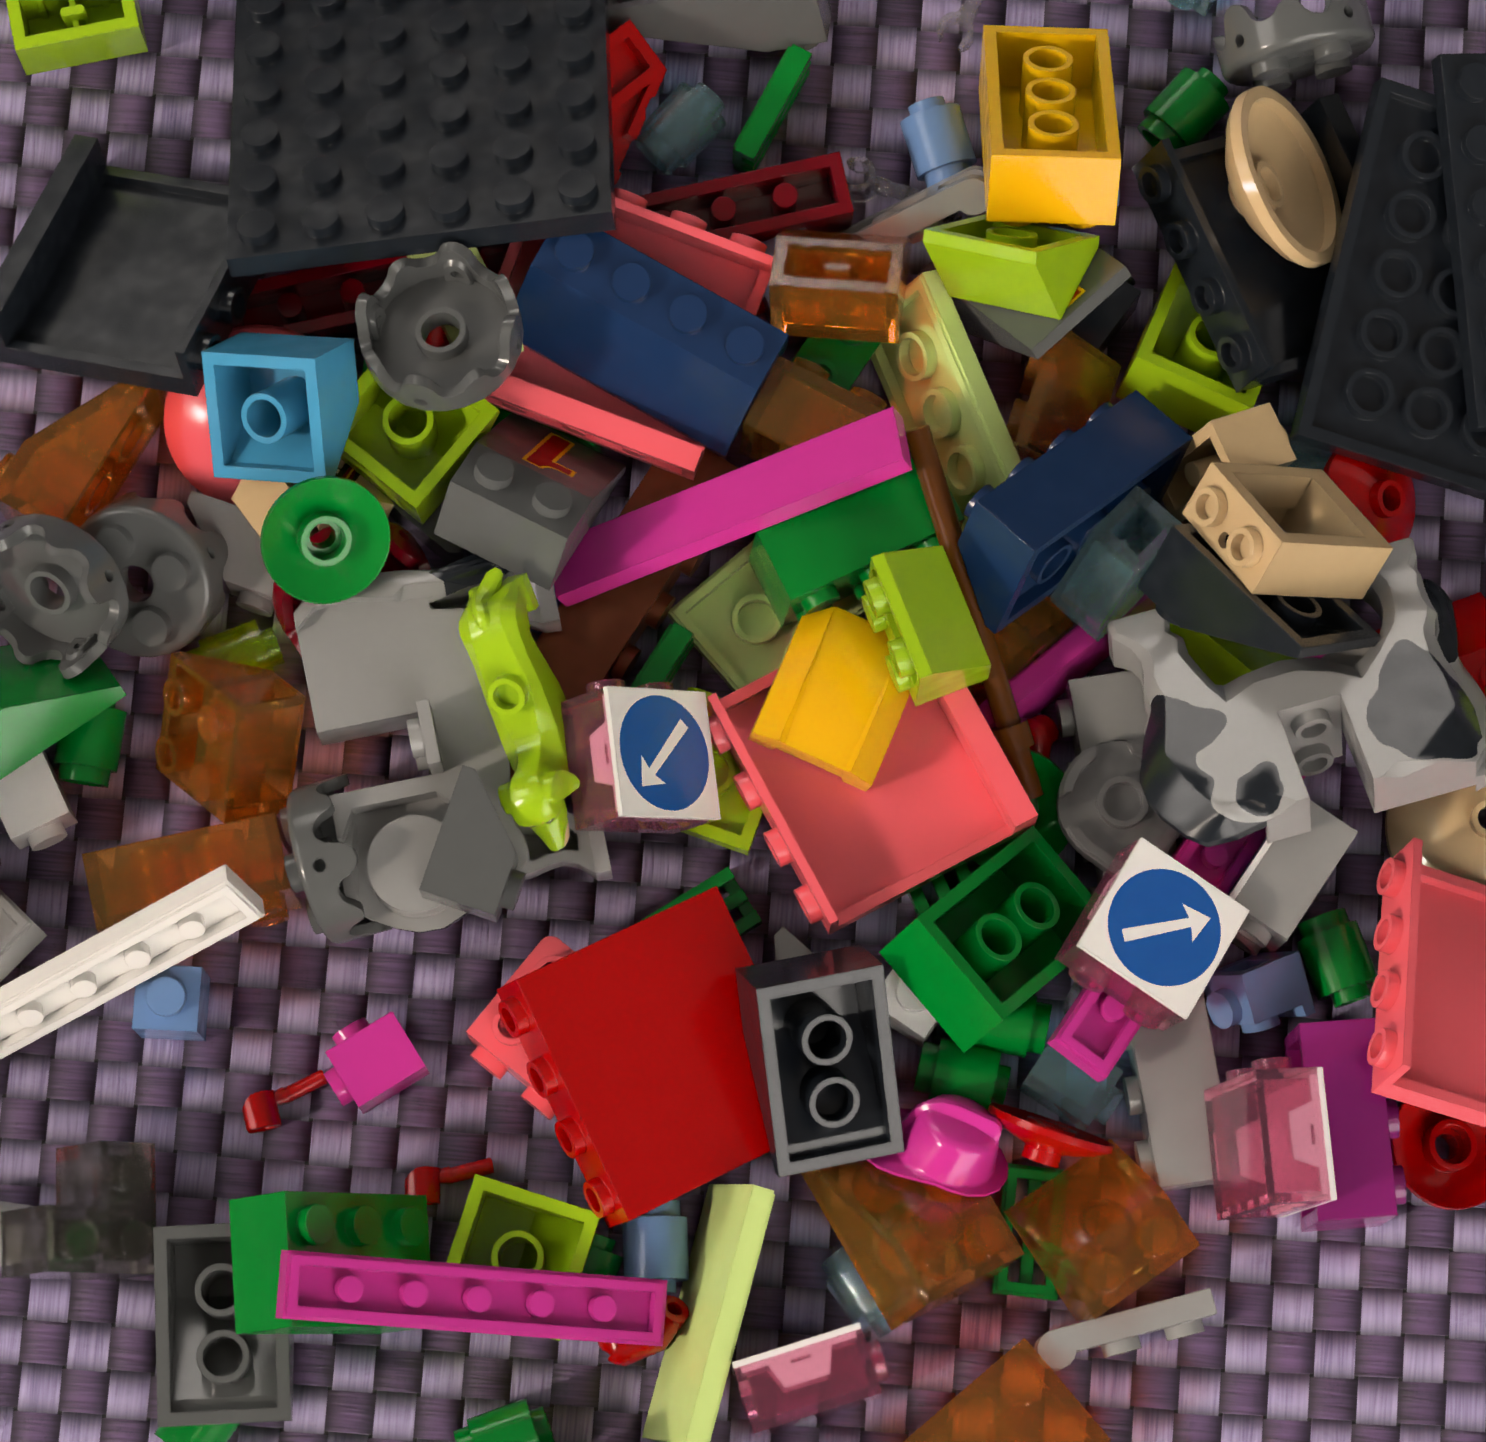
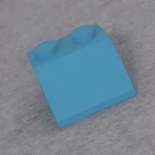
M240 332L201 351L214 477L299 483L313 477L336 475L359 404L354 339Z

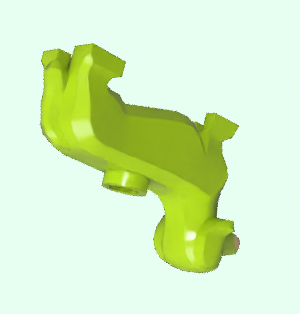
M494 567L486 572L479 586L470 588L468 591L469 601L460 617L458 629L463 644L474 665L501 743L515 772L509 782L498 787L501 807L506 814H511L519 826L530 827L551 851H558L566 846L570 835L564 798L578 789L580 785V779L573 773L579 762L578 752L587 749L592 745V742L580 714L568 717L566 698L561 686L531 636L528 612L536 610L539 604L527 572L507 577L502 582V570Z

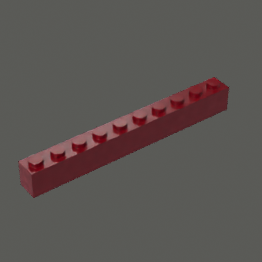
M840 151L639 195L648 201L646 209L670 217L672 210L686 212L704 220L708 224L705 231L726 239H730L732 233H740L763 242L802 228L807 229L811 238L851 227L854 214ZM510 243L477 247L489 270L496 274L499 273ZM407 256L320 266L259 279L247 300V309L242 322L239 325H234L233 328L256 324L273 325L296 331L305 336L356 339L358 338V331L355 320V304L359 294L364 292L374 295L384 283L391 264L400 258H407Z

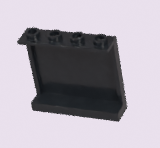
M1335 93L1318 98L1300 115L1309 126L1326 158L1334 179L1342 214L1360 138L1339 94ZM1226 135L1177 149L1173 148L1170 139L1167 138L1161 140L1132 167V170L1138 181L1139 191L1148 202L1162 232L1166 249L1174 258L1190 292L1192 305L1197 313L1200 314L1217 350L1218 360L1222 368L1227 372L1236 393L1305 373L1331 262L1317 268L1303 267L1282 257L1253 231L1243 215L1235 209L1229 196V181L1225 166Z
M75 134L0 267V362L198 397L204 385L201 351L228 339L234 325H239L242 322L247 309V300L258 279L264 278L267 274L231 277L226 261L229 185L107 166L98 138Z

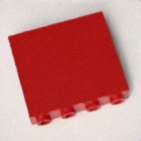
M717 886L497 989L501 1002L498 1004L501 1020L512 1037H519L529 1059L526 1065L529 1080L539 1096L542 1098L547 1097L558 1120L555 1123V1133L558 1142L570 1158L576 1159L586 1180L583 1183L585 1199L592 1212L598 1218H604L608 1228L631 1221L770 1152L742 1029L735 968L754 964Z

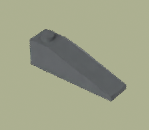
M608 0L609 33L630 19L644 38L761 52L782 49L786 51L788 46L791 47L792 44L807 51L816 47L819 43L827 42L832 15L830 0Z

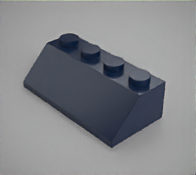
M603 231L546 238L532 261L516 297L524 329V347L724 458L788 345L789 334Z
M1137 390L1115 405L1109 401L1102 404L1091 415L1085 426L1076 432L1071 429L1063 431L1051 443L1045 454L1036 460L1031 456L1024 458L1011 471L1006 481L996 488L990 484L984 486L967 504L964 514L968 517V520L957 544L985 626L994 634L1152 521L1193 438Z

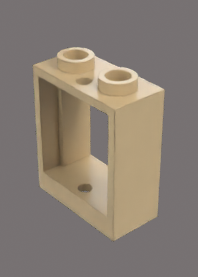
M1212 461L1182 512L1251 594L1363 599L1393 550V547L1322 469Z

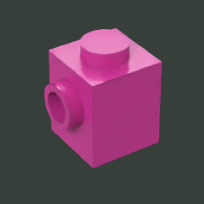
M392 1011L371 1024L364 1017L347 1025L332 1037L336 1045L325 1052L334 1066L323 1073L343 1107L355 1101L363 1114L430 1074Z

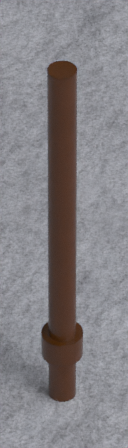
M930 426L916 427L906 431L907 443L939 546L943 545L991 663L989 677L987 680L982 681L995 722V726L991 730L1026 794L1032 800L1044 794L1029 748L1035 744L1027 718H1020L995 635L985 626L957 544L962 534V529Z

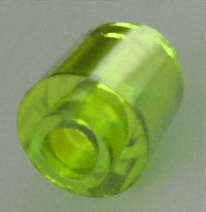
M256 619L198 640L199 647L186 651L189 665L203 699L218 694L220 700L274 681L278 679L274 667L285 663L273 628L270 627L260 631Z

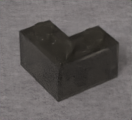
M100 1140L56 1148V1205L46 1204L1 1212L2 1278L112 1281L154 1275L153 1227H156L155 1143Z

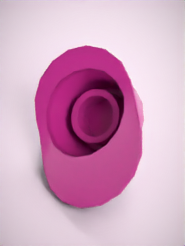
M942 1094L915 1105L912 1110L900 1108L905 1152L867 1159L876 1168L895 1176L934 1185L966 1197H986L998 1192L1008 1179V1163L1002 1150L999 1148V1139L1003 1129L1002 1123L993 1117L984 1106L970 1098L956 1094Z

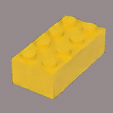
M983 25L979 76V107L986 221L1002 222L1016 227L1027 226L1031 223L1066 224L1079 229L1091 228L1096 225L1115 226L1121 170V149L1108 29Z

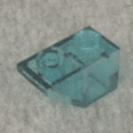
M1137 485L1092 530L1051 595V602L1099 642L1108 632L1107 624L1112 620L1122 618L1145 595L1138 588L1140 581L1157 556V552L1172 526L1182 525V523Z

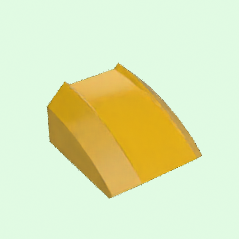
M837 606L803 615L748 740L771 750L775 748L835 774L842 778V782L866 792L875 780L910 695L909 690L898 693L890 676L885 656L890 655L887 641L889 640L885 630L874 633L868 620Z

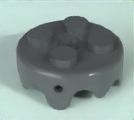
M1282 0L1277 5L1274 13L1262 21H1258L1247 6H1230L1224 16L1225 37L1224 35L1213 37L1221 72L1228 83L1242 87L1266 86L1281 92L1292 85L1291 81L1312 75H1316V79L1324 80L1350 72L1353 69L1351 60L1360 56L1371 47L1375 39V31L1366 0H1325V8L1322 13L1309 11L1298 0Z
M457 242L443 243L437 253L428 257L415 259L400 258L394 261L389 267L387 277L379 290L374 295L363 292L359 294L356 300L355 320L360 348L366 365L374 381L385 393L406 406L424 411H449L464 408L483 400L498 389L512 373L522 351L524 329L521 312L507 277L502 273L498 275L486 268L478 261L469 248ZM450 325L460 330L456 340L447 346L434 347L426 343L428 334L436 327Z
M129 492L111 501L90 516L79 527L94 537L112 555L126 583L129 598L128 616L120 634L109 646L112 649L139 657H157L172 654L195 640L221 611L226 599L223 590V570L228 558L226 541L216 531L204 532L195 527L184 513V506L179 501L169 498H144L137 496L136 492ZM129 566H139L149 573L153 581L152 594H143L131 585L128 578Z
M37 513L18 515L0 524V635L10 643L15 657L22 664L30 665L48 659L61 660L59 668L64 679L73 678L90 666L120 634L128 616L129 598L126 583L112 555L83 529L71 522L51 515ZM46 577L52 579L61 587L64 596L58 595L49 589Z
M347 773L295 788L288 795L286 808H282L279 811L284 835L288 844L292 846L293 853L284 855V865L289 883L295 893L305 892L306 910L315 934L324 933L329 941L336 944H343L392 929L365 918L363 904L356 899L346 897L342 880L349 876L356 868L358 854L353 847L337 840L332 816L335 808L329 795H334L335 790L350 785Z

